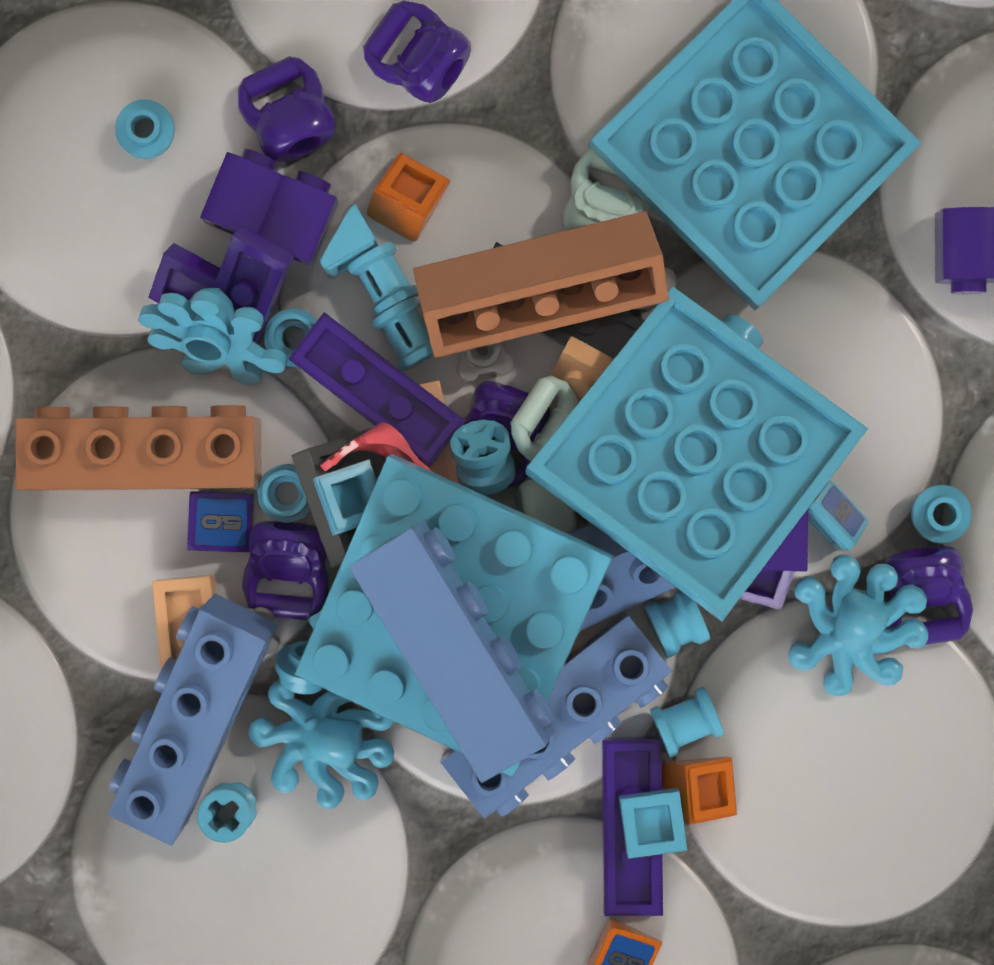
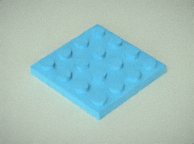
M732 0L591 139L588 146L755 311L922 143L777 0Z
M672 286L668 291L669 301L661 302L655 307L527 466L526 475L722 622L869 428Z
M391 454L387 456L294 675L463 754L348 566L422 520H425L430 530L434 528L439 529L454 551L455 561L451 562L461 581L463 584L471 582L482 595L488 608V615L484 616L496 638L503 635L515 649L521 662V668L517 672L528 690L531 692L537 689L548 702L614 555ZM520 762L502 771V773L513 777Z

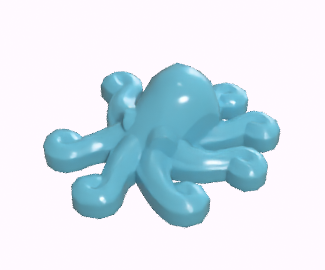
M219 288L201 289L194 293L189 301L178 293L163 294L159 305L150 304L143 306L138 321L141 325L151 328L147 339L148 343L160 350L173 348L184 352L181 364L192 373L207 374L226 364L234 380L242 384L255 385L261 379L262 370L270 373H281L285 370L287 355L282 350H265L253 341L254 332L262 329L263 315L252 307H243L234 311L232 301Z
M842 554L833 558L830 567L833 577L837 579L832 595L834 609L827 605L825 587L819 579L806 576L798 580L794 587L795 598L808 604L809 614L820 634L811 644L797 641L791 645L788 656L794 668L801 671L810 670L824 656L832 654L834 670L824 675L823 687L828 694L833 696H843L852 690L853 664L869 678L885 686L895 685L902 679L903 665L895 658H884L878 661L874 654L893 651L904 644L917 649L926 644L928 629L917 619H906L893 629H885L897 621L905 612L921 613L926 608L927 597L922 589L914 585H904L890 601L885 602L884 592L892 590L897 585L898 574L895 568L888 564L875 565L867 574L866 591L853 587L861 572L859 562L851 555Z
M279 680L273 682L268 692L269 700L276 708L289 714L292 720L274 726L266 717H260L250 724L248 733L252 743L258 747H269L280 742L287 743L272 771L271 781L274 788L281 793L293 792L299 783L298 772L294 769L293 765L302 760L307 775L319 788L317 803L322 808L332 809L337 807L345 793L342 783L329 773L328 765L352 782V790L356 798L369 800L374 796L379 783L377 775L371 770L358 765L356 759L369 758L372 765L377 768H384L392 763L394 749L393 745L384 738L376 737L363 740V727L385 731L392 726L394 721L368 709L350 708L338 713L339 706L352 701L331 691L326 692L313 705H310L295 698V693L284 688Z

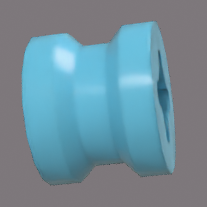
M478 420L467 423L454 432L450 440L452 457L457 462L456 474L460 485L479 494L489 495L504 490L513 482L516 475L515 464L512 455L509 453L511 449L509 433L502 424L491 420Z
M679 589L675 591L673 598L666 602L660 603L653 600L643 605L654 634L667 659L677 655L681 646L691 641L702 644L711 640L696 602Z

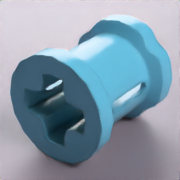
M392 241L371 249L347 266L352 276L359 275L375 304L372 309L375 317L410 297L416 296L417 298L419 296L417 285L409 284L394 257L397 249Z
M416 296L394 305L371 321L376 331L382 330L399 358L396 366L403 373L434 356L426 324L417 311L420 303Z
M704 687L695 690V697L662 710L660 707L655 706L649 709L670 758L678 755L680 747L705 736L712 735L716 739L724 736L718 715Z
M224 782L219 784L204 797L199 805L197 819L200 829L205 836L213 841L221 843L235 841L245 833L256 818V796L249 787L240 782ZM232 800L239 806L235 814L236 819L230 818L224 823L217 816L221 810L220 804L225 805Z

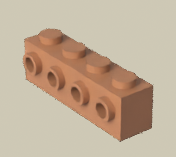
M647 211L413 268L434 358L669 301L663 254Z
M99 406L93 407V418H70L69 407H34V418H15L16 490L259 488L261 480V419L254 416H246V406H210V417H187V406H152V417H129V407Z

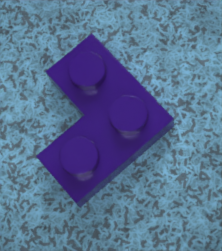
M243 225L232 236L221 268L173 243L163 253L148 298L159 304L163 294L178 293L189 301L194 293L201 289L219 288L232 301L234 311L243 307H252L263 315L262 329L254 332L253 341L259 344L295 253Z

